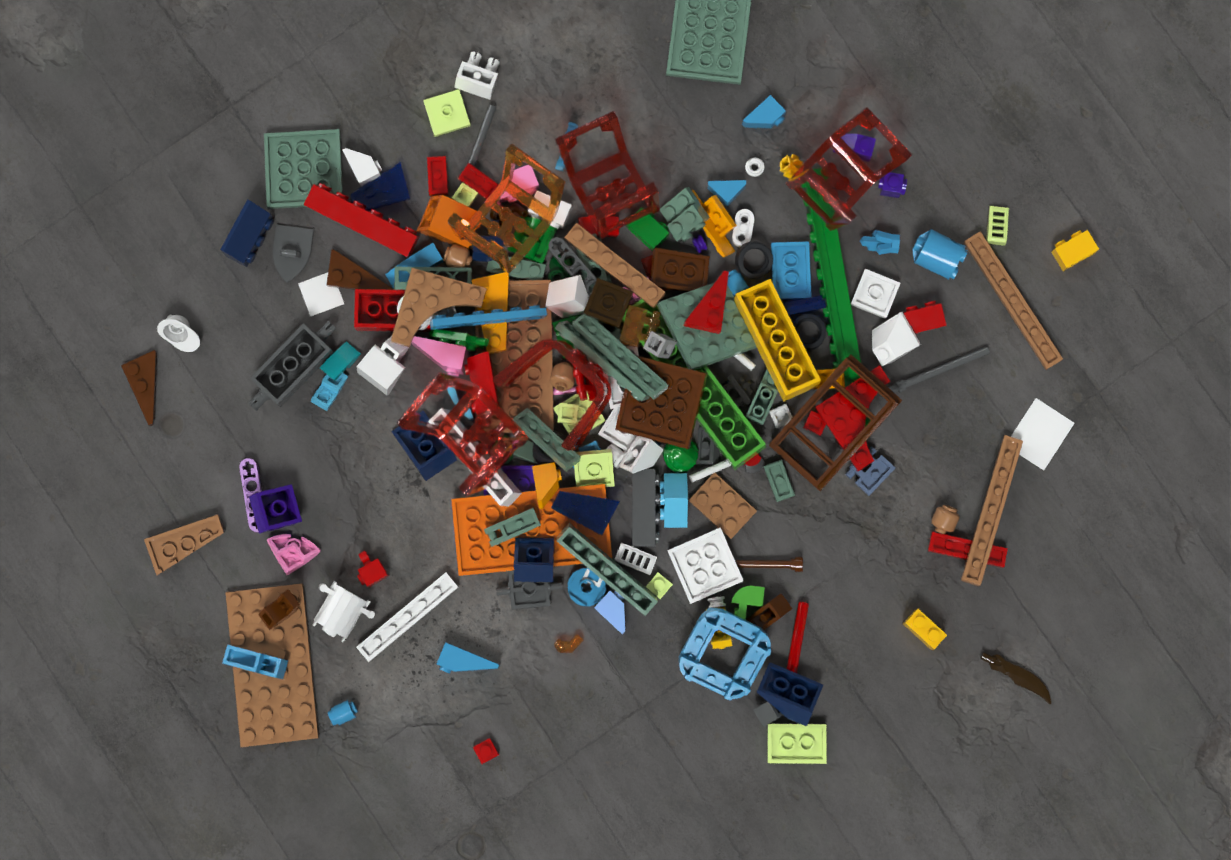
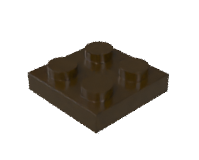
M597 278L583 314L619 328L633 291Z

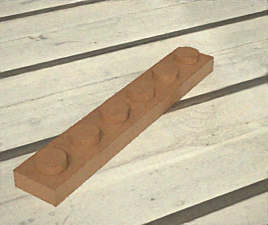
M576 223L564 237L566 241L630 291H633L635 295L653 309L665 296L666 293L579 224Z

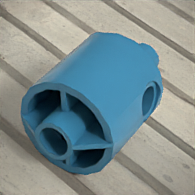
M932 229L920 235L912 249L915 264L941 275L947 280L950 278L954 280L959 270L957 265L959 261H964L968 252L965 249V245L959 244Z

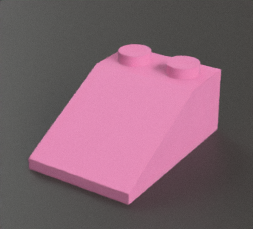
M414 336L412 345L448 372V375L459 377V374L464 375V364L467 363L469 354L466 347Z

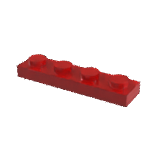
M931 532L928 552L967 560L972 540ZM992 545L987 565L1004 568L1008 548Z

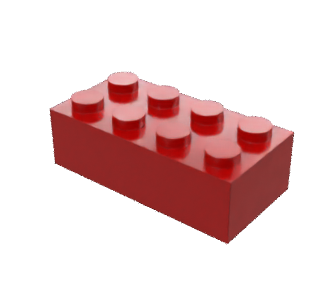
M355 289L354 328L356 331H394L398 317L397 306L400 299L404 296L405 290ZM429 325L426 329L418 330L417 332H430L433 330H431Z

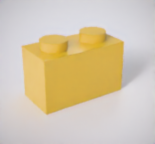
M1079 230L1071 235L1072 239L1069 241L1062 240L1054 245L1056 248L1052 251V254L1062 271L1067 270L1099 250L1088 230L1083 233Z
M916 609L903 623L906 628L931 650H934L947 636L919 609Z

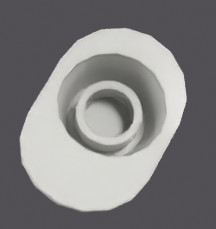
M170 314L167 316V319L161 321L157 326L159 335L179 350L193 352L198 349L200 345L199 336L190 328V324L185 317Z

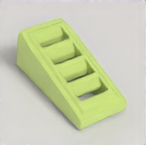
M989 206L986 235L988 244L1006 245L1009 208ZM993 212L1004 213V216L993 215ZM993 219L1003 220V223L993 222ZM993 226L1002 227V230L993 229ZM992 233L1002 234V236H992Z

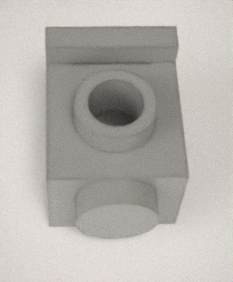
M651 331L643 349L657 357L669 359L677 341L665 334Z

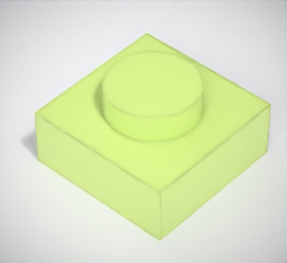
M461 183L452 199L470 207L478 192Z
M560 403L557 422L577 425L579 405Z
M657 573L646 588L661 600L673 584L660 573Z

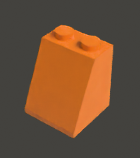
M444 195L432 196L429 199L417 231L451 245L457 244L469 248L474 243L476 229L482 223V213Z

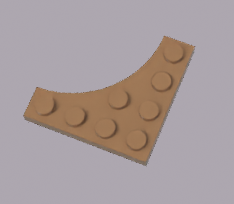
M412 268L391 342L410 347L421 325L428 318L446 308L453 306L481 308L486 288Z

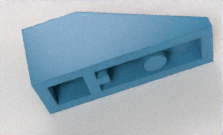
M446 642L437 661V665H440L439 670L449 674L451 670L461 672L499 669L500 667L499 664Z

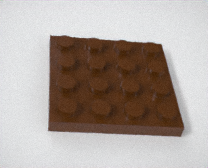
M635 355L666 382L668 388L656 399L653 400L650 397L644 401L636 400L632 397L631 392L625 389L615 430L690 449L708 373Z

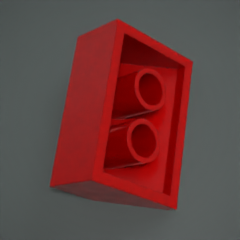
M483 352L467 358L468 364H464L466 375H470L471 380L467 384L469 394H473L474 401L471 402L472 412L476 413L477 417L499 414L500 407L489 352Z

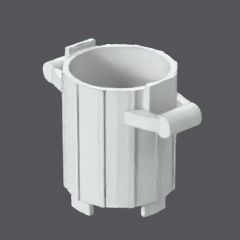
M334 581L330 588L324 583L319 585V590L328 593V596L312 625L315 626L316 623L323 626L322 630L333 638L338 634L343 637L341 641L344 642L361 613H364L370 619L375 616L372 610H367L370 603L369 600H363L337 585V582Z

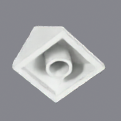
M581 275L550 282L545 307L561 318L583 314L589 296Z
M375 344L357 365V373L388 396L406 367Z

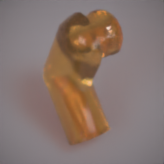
M576 634L571 641L556 640L554 647L560 653H572L584 640Z

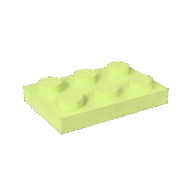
M767 724V763L827 764L826 724H808L807 727L802 724Z

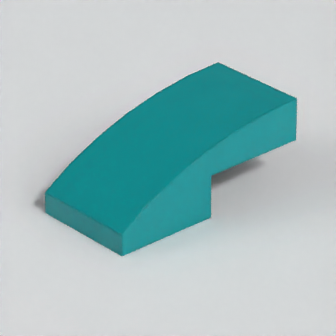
M345 342L325 361L320 369L336 381L346 368L351 367L361 353L348 342Z

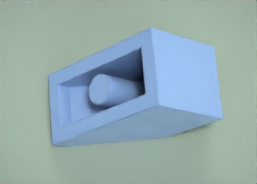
M609 591L594 609L623 635L625 633L624 603L622 602L624 598L616 591L614 593Z

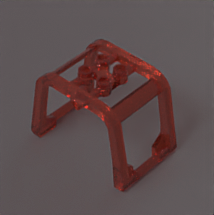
M866 107L832 133L789 178L786 185L791 190L794 189L826 223L825 226L832 231L849 224L857 216L851 210L854 204L875 182L906 162L912 154L880 119ZM857 125L868 130L876 127L893 145L889 149L892 160L875 172L841 138ZM830 147L864 181L856 191L850 186L849 179L840 174L835 164L828 163L822 157ZM816 162L822 167L821 173L823 176L818 175L811 168ZM808 181L810 187L815 189L823 197V200L834 208L835 214L830 218L799 185ZM832 187H835L838 191L844 190L850 196L845 203L838 198V192L835 189H831Z
M614 111L555 138L569 181L600 239L650 213L655 214L660 211L658 190L654 182L645 185L628 154L618 117ZM600 126L602 132L612 131L618 153L575 173L569 151L577 144L576 137ZM623 164L625 165L630 176L624 179L616 178L612 183L600 186L595 190V193L586 196L581 187L582 184ZM634 182L637 187L636 192L631 194L624 193L620 197L619 194L625 191V186ZM596 200L605 202L602 207L595 210L591 205V202ZM644 200L648 208L607 227L606 217L614 216L617 212L625 208H631L633 204Z
M547 339L537 343L493 378V382L499 388L504 385L510 387L551 350L556 349L594 384L597 390L595 399L576 427L561 444L567 451H572L581 447L611 400L612 388L607 378L598 371L600 368L592 361L590 362L585 359V354L582 351L572 347L565 341Z
M440 372L397 421V424L402 429L418 431L438 437L470 469L472 474L458 488L466 496L486 489L491 484L490 479L518 447L523 446L528 441V437L521 427L481 387L473 382ZM448 387L467 391L438 426L419 421L420 415L416 411L431 393L439 395ZM479 398L488 407V410L483 415L476 417L475 423L469 430L464 431L463 439L458 444L448 433ZM494 414L501 421L496 429H491L489 432L483 430V428L490 426V418ZM508 428L515 437L503 438V431ZM481 441L482 443L477 444L476 452L472 456L464 450L470 442ZM498 441V443L491 450V447L494 445V443ZM490 454L491 457L480 467L477 461L482 456Z

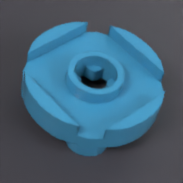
M583 568L575 571L568 580V593L576 604L590 607L602 600L606 592V583L602 581L600 588L595 586L591 580L598 582L600 577L591 570L587 577L589 579L582 580L586 569H589ZM590 582L592 590L590 592H583L581 585Z

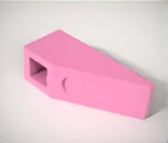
M531 164L513 170L484 202L486 209H492L506 201L514 202L519 199V196L524 194L529 196L536 193V190L539 189V184Z

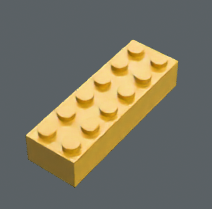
M771 279L736 293L734 302L783 402L818 387L821 379Z

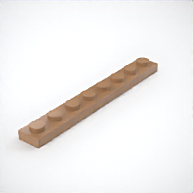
M981 231L965 240L963 243L1045 370L1062 361V356Z
M1007 435L1003 436L961 577L963 582L981 586L1023 444L1022 440Z

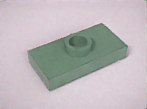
M782 460L763 466L776 502L795 496Z

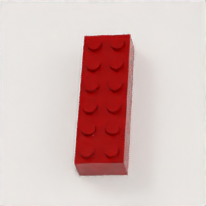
M313 184L303 204L304 206L406 257L411 256L420 238L416 235L418 231L408 226L404 229L399 226L400 222L392 218L386 220L382 218V213L374 209L368 211L365 209L366 205L355 200L352 203L348 201V196L340 192L332 193V188L325 184Z

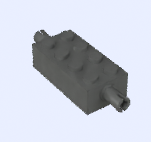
M327 321L317 333H313L303 323L252 375L250 379L260 388V391L248 404L257 411L267 399H272L281 408L334 353L325 344V340L337 328Z

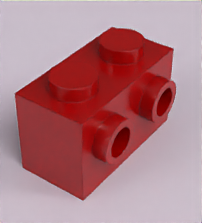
M935 300L924 303L925 307L917 308V305L906 307V311L903 312L914 333L947 326L942 304H936Z

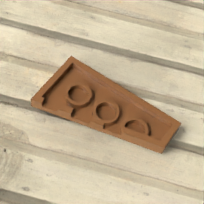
M219 514L144 539L156 576L223 534L225 531Z

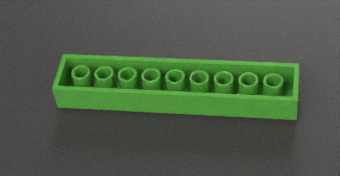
M641 299L626 310L622 322L642 348L651 331L665 334L673 339L657 305L653 309ZM675 345L669 359L657 357L644 349L650 359L687 368L677 345ZM705 366L696 370L708 373L697 421L732 468L736 470L765 449L766 444L709 368Z

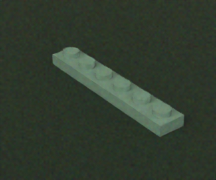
M582 314L573 321V328L653 400L667 390L668 384L594 318Z
M567 320L558 323L555 329L559 331V335L565 340L572 342L576 350L584 352L588 356L589 361L603 368L602 371L606 375L616 379L620 387L628 389L633 398L638 401L650 398L647 393L573 328Z

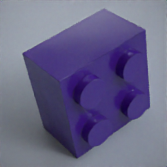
M292 484L249 496L259 534L302 522Z

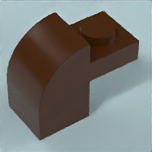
M288 589L276 601L264 607L258 615L268 629L271 630L299 609L298 606L300 604L297 597Z

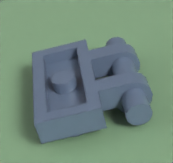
M872 446L869 448L870 454L873 456L877 451ZM881 455L877 460L874 459V462L871 463V466L865 473L862 470L857 472L853 464H851L845 475L849 479L855 474L860 477L855 484L870 496L895 467Z

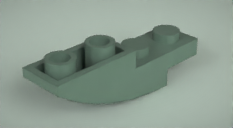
M768 369L746 414V418L761 425L764 424L778 392Z

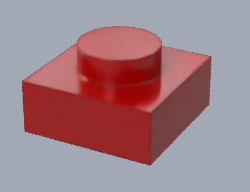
M811 410L803 429L821 436L826 424L818 413Z
M491 738L473 747L481 764L499 755Z

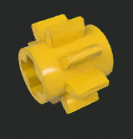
M794 154L791 157L786 155L780 162V171L783 172V176L789 179L791 176L796 178L803 170V161L799 160V157Z

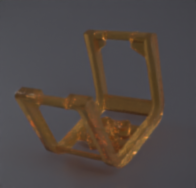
M511 144L506 149L503 176L498 187L469 222L453 213L448 219V224L456 237L461 240H467L499 263L502 270L510 273L521 262L556 217L565 181L527 153ZM524 161L544 175L543 183L551 191L549 208L512 182L515 164L521 166ZM505 192L543 218L535 230L527 225L525 219L518 218L511 213L508 207H501L497 204V201ZM491 209L499 214L502 221L501 227L498 222L489 221L485 218ZM479 223L487 228L489 235L497 236L503 240V244L506 247L513 246L518 250L510 260L506 249L493 240L488 242L473 231ZM513 226L516 232H525L529 235L523 244L517 241L514 234L511 233Z

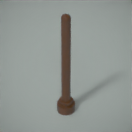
M795 557L791 561L735 560L738 568H791L795 572H803V557Z

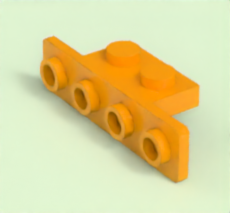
M692 190L710 217L705 222L706 226L703 227L707 237L710 238L717 252L723 258L733 254L735 250L725 235L737 225L716 195L711 196L703 203L696 192Z

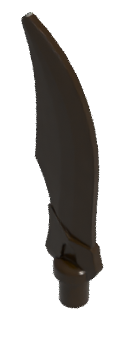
M985 652L982 653L980 659L987 662L992 670L1009 676L1015 685L1034 692L1048 704H1051L1050 694L1046 686L1033 673L1004 660L1000 655L991 656Z

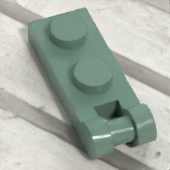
M531 508L484 529V532L488 534L490 538L489 543L493 547L539 527L541 524L534 508ZM498 529L501 530L503 535L499 538L495 533V531Z

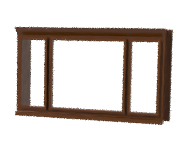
M850 354L771 441L769 446L814 487L821 491L903 400ZM848 367L888 401L876 416L836 381ZM831 386L837 389L871 420L835 461L830 459L795 427ZM790 432L830 466L819 479L780 445Z

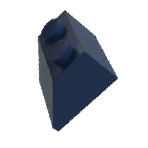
M515 538L514 582H553L554 538Z

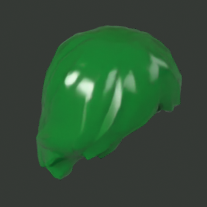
M691 441L690 449L666 443L663 449V458L671 471L686 473L696 464L699 449H697L696 443Z

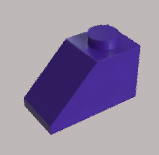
M838 134L833 153L869 162L876 139L860 134Z

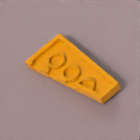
M509 271L471 280L473 285L486 288L482 307H477L478 311H484V314L491 313L492 310L503 309V312L508 311ZM507 322L481 325L484 338L489 339V345L486 346L489 354L506 351Z

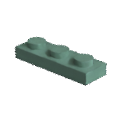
M500 255L488 262L486 272L499 274L509 271V277L543 280L546 265Z

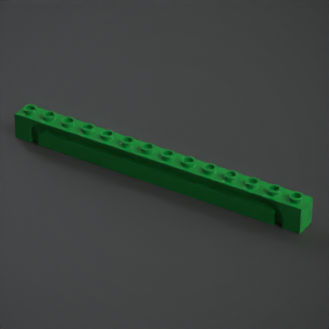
M824 167L803 171L802 177H800L801 188H805L806 195H803L804 206H808L809 210L806 218L808 225L812 227L810 241L815 244L813 258L814 262L818 261L819 269H816V275L822 284L819 291L821 299L825 301L823 314L824 317H828L829 324L826 325V331L832 340V343H829L831 355L834 354L835 357L833 369H837L850 354L860 363L861 359L831 191L828 184L827 169ZM850 367L844 372L845 387L861 378ZM867 416L865 420V427L871 421Z

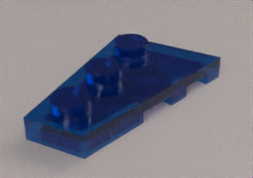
M401 162L389 171L382 173L372 182H368L350 194L352 203L354 200L366 205L365 209L369 211L410 200Z
M559 491L551 509L603 535L620 501Z

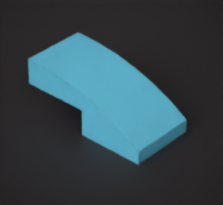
M342 373L334 381L326 374L320 387L311 398V402L328 411L348 376Z
M454 385L447 386L448 393L458 410L468 420L473 421L474 417L468 401L460 402Z

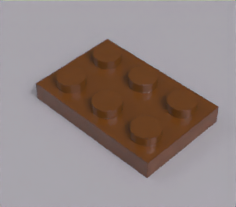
M654 248L650 281L659 288L689 292L706 286L710 256Z

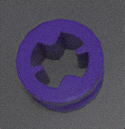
M701 234L698 235V238H692L693 245L698 253H701V250H707L706 243Z

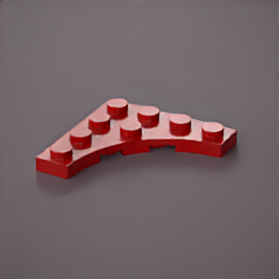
M880 365L871 371L885 385L890 382ZM862 378L845 387L867 409H869L872 400L878 393ZM840 392L815 407L843 451L865 428L866 415ZM866 441L849 459L857 472L874 462Z

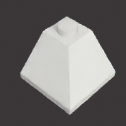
M903 312L898 313L872 330V350L881 366L896 361L921 345Z

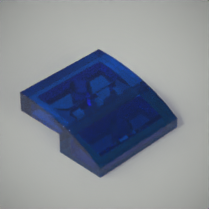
M822 295L783 303L788 315L826 308Z

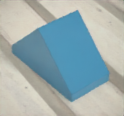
M746 180L708 181L707 186L708 190L728 207L745 189Z

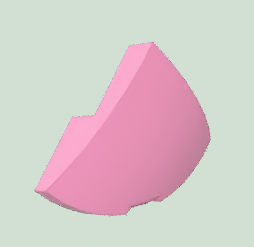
M282 534L267 539L273 554L286 575L296 571L320 553L319 548L304 537H301V540L291 538V534Z

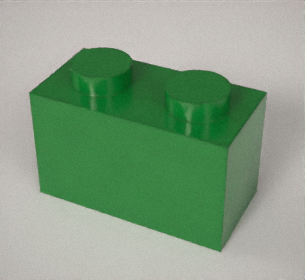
M641 207L626 223V228L653 252L654 248H658L669 237V229L663 222L658 223L654 219L655 215L649 209L644 210Z

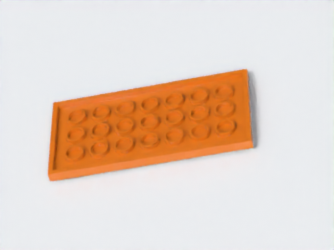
M605 484L559 488L542 509H539L536 491L521 492L522 494L509 507L500 506L491 495L451 499L459 576L514 571L515 538H554V567L583 564L557 542L556 537L568 523L573 525L612 558ZM534 508L541 526L491 547L489 543L490 538L488 534H485L484 529ZM500 529L495 531L498 538L503 536Z

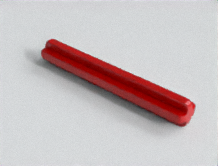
M806 602L798 603L787 670L797 673L807 619L809 604Z

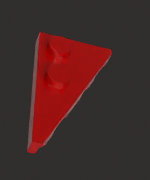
M723 271L684 322L685 327L720 334L729 271Z

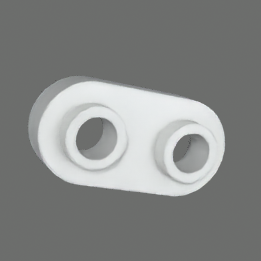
M748 209L738 211L735 217V224L737 226L733 229L732 241L737 247H741L743 244L751 241L754 214ZM746 217L748 222L743 223L741 218ZM743 235L745 240L739 241L738 236Z

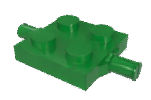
M438 329L429 333V338L439 339L440 342L464 346L468 351L483 350L484 346L489 345L488 338L474 337L467 333Z

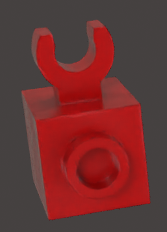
M366 551L358 554L364 564L362 568L358 569L360 574L357 575L362 586L366 584L367 587H371L389 576L380 559L377 558L371 561Z

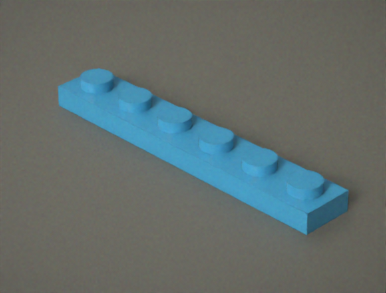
M540 305L530 306L527 310L515 307L507 312H503V309H496L484 314V311H476L472 313L473 315L466 316L465 313H456L453 315L454 317L437 315L434 316L435 319L430 321L431 330L544 319L547 316L546 308H540Z

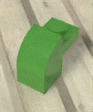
M745 586L739 589L731 600V604H738V608H734V615L745 620L747 606L763 607L765 587Z

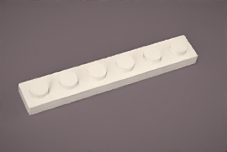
M444 573L356 648L370 662L459 587L447 573Z

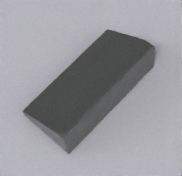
M699 426L697 449L699 451L696 464L715 465L719 463L720 450L702 426Z

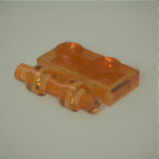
M629 305L619 341L622 344L637 348L640 341L646 343L651 331L656 332L657 327H659L661 313L653 311L652 318L646 317L648 309ZM644 324L649 325L647 334L642 333Z

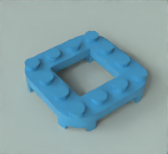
M711 607L701 614L679 655V667L684 678L689 682L692 680L724 696L727 700L738 699L744 695L747 696L751 691L750 687L767 656H770L771 642L768 634L761 627L724 609ZM720 630L749 645L733 677L700 662L715 631Z

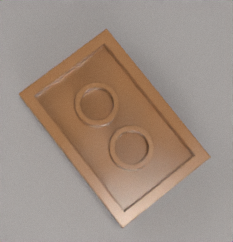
M713 473L688 500L717 528H721L722 532L730 539L757 512L716 473Z

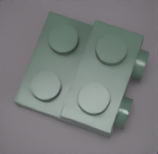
M689 187L683 189L659 209L669 223L667 227L676 241L683 240L685 242L693 236L692 232L706 226L705 222L710 218Z

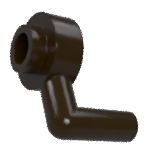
M518 203L507 208L503 205H497L491 209L490 219L499 220V225H503L509 220L510 214L517 212L521 217L525 218L528 212Z

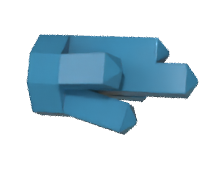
M875 230L872 233V237L863 236L860 242L862 246L867 247L868 251H877L879 255L898 253L900 235Z

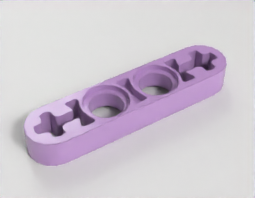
M246 458L240 463V475L248 524L252 531L259 533L257 527L253 526V523L256 521L254 516L251 517L253 510L250 508L249 496L262 492L259 469L254 460ZM248 462L254 465V468H251V475H256L255 478L249 477L245 479V476H249L248 471L244 469ZM249 481L257 483L255 491L247 490V483Z

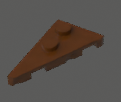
M331 249L326 284L328 287L353 290H393L389 285L339 252Z
M155 350L121 365L149 426L154 425L155 418L154 399L156 396L157 357Z

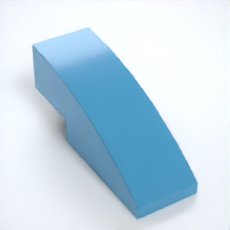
M432 243L396 267H435L444 261L434 243ZM395 267L385 274L393 289ZM399 271V282H407L410 274L407 271Z
M227 644L222 663L283 679L288 660Z

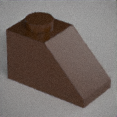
M781 593L746 620L765 630L793 608Z

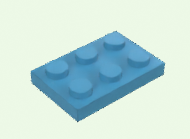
M809 241L771 243V253L773 255L772 283L780 299H811Z

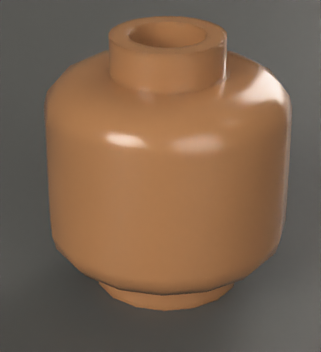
M453 244L451 247H447L443 261L446 262L447 267L465 268L470 267L473 257L470 256L468 248Z
M567 362L555 365L550 377L551 385L556 390L562 392L573 388L576 379L573 377L574 367Z
M945 504L937 507L931 523L936 527L935 531L941 534L953 532L960 519L957 513L958 510Z

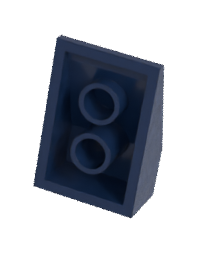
M421 411L391 432L423 479L427 481L457 461V458L449 445L428 422L430 419L425 412Z
M769 662L757 693L785 717L807 727L823 684Z

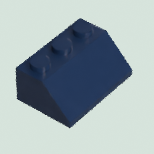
M247 199L220 249L224 255L245 267L249 263L252 264L256 257L255 251L257 247H261L265 240V237H263L265 232L269 231L274 223L271 213Z

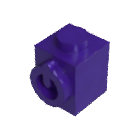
M885 172L883 177L879 178L878 188H881L880 195L895 198L905 195L907 179H904L903 174Z

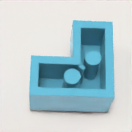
M664 473V481H660V505H664V508H660V520H664V528H687V473Z

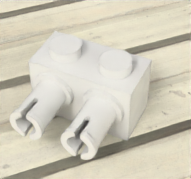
M471 52L468 62L462 61L456 76L455 88L490 100L497 83L498 73L496 71L500 62L495 59L493 64L494 58H489L485 69L478 67L482 56L477 53L475 58L476 52Z

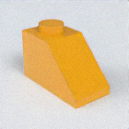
M555 462L532 466L539 509L544 508L559 489L558 481L562 480L560 469H556Z

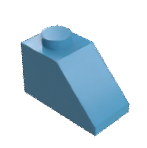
M770 95L743 120L742 125L745 128H772L774 125L779 126L785 120L786 110Z

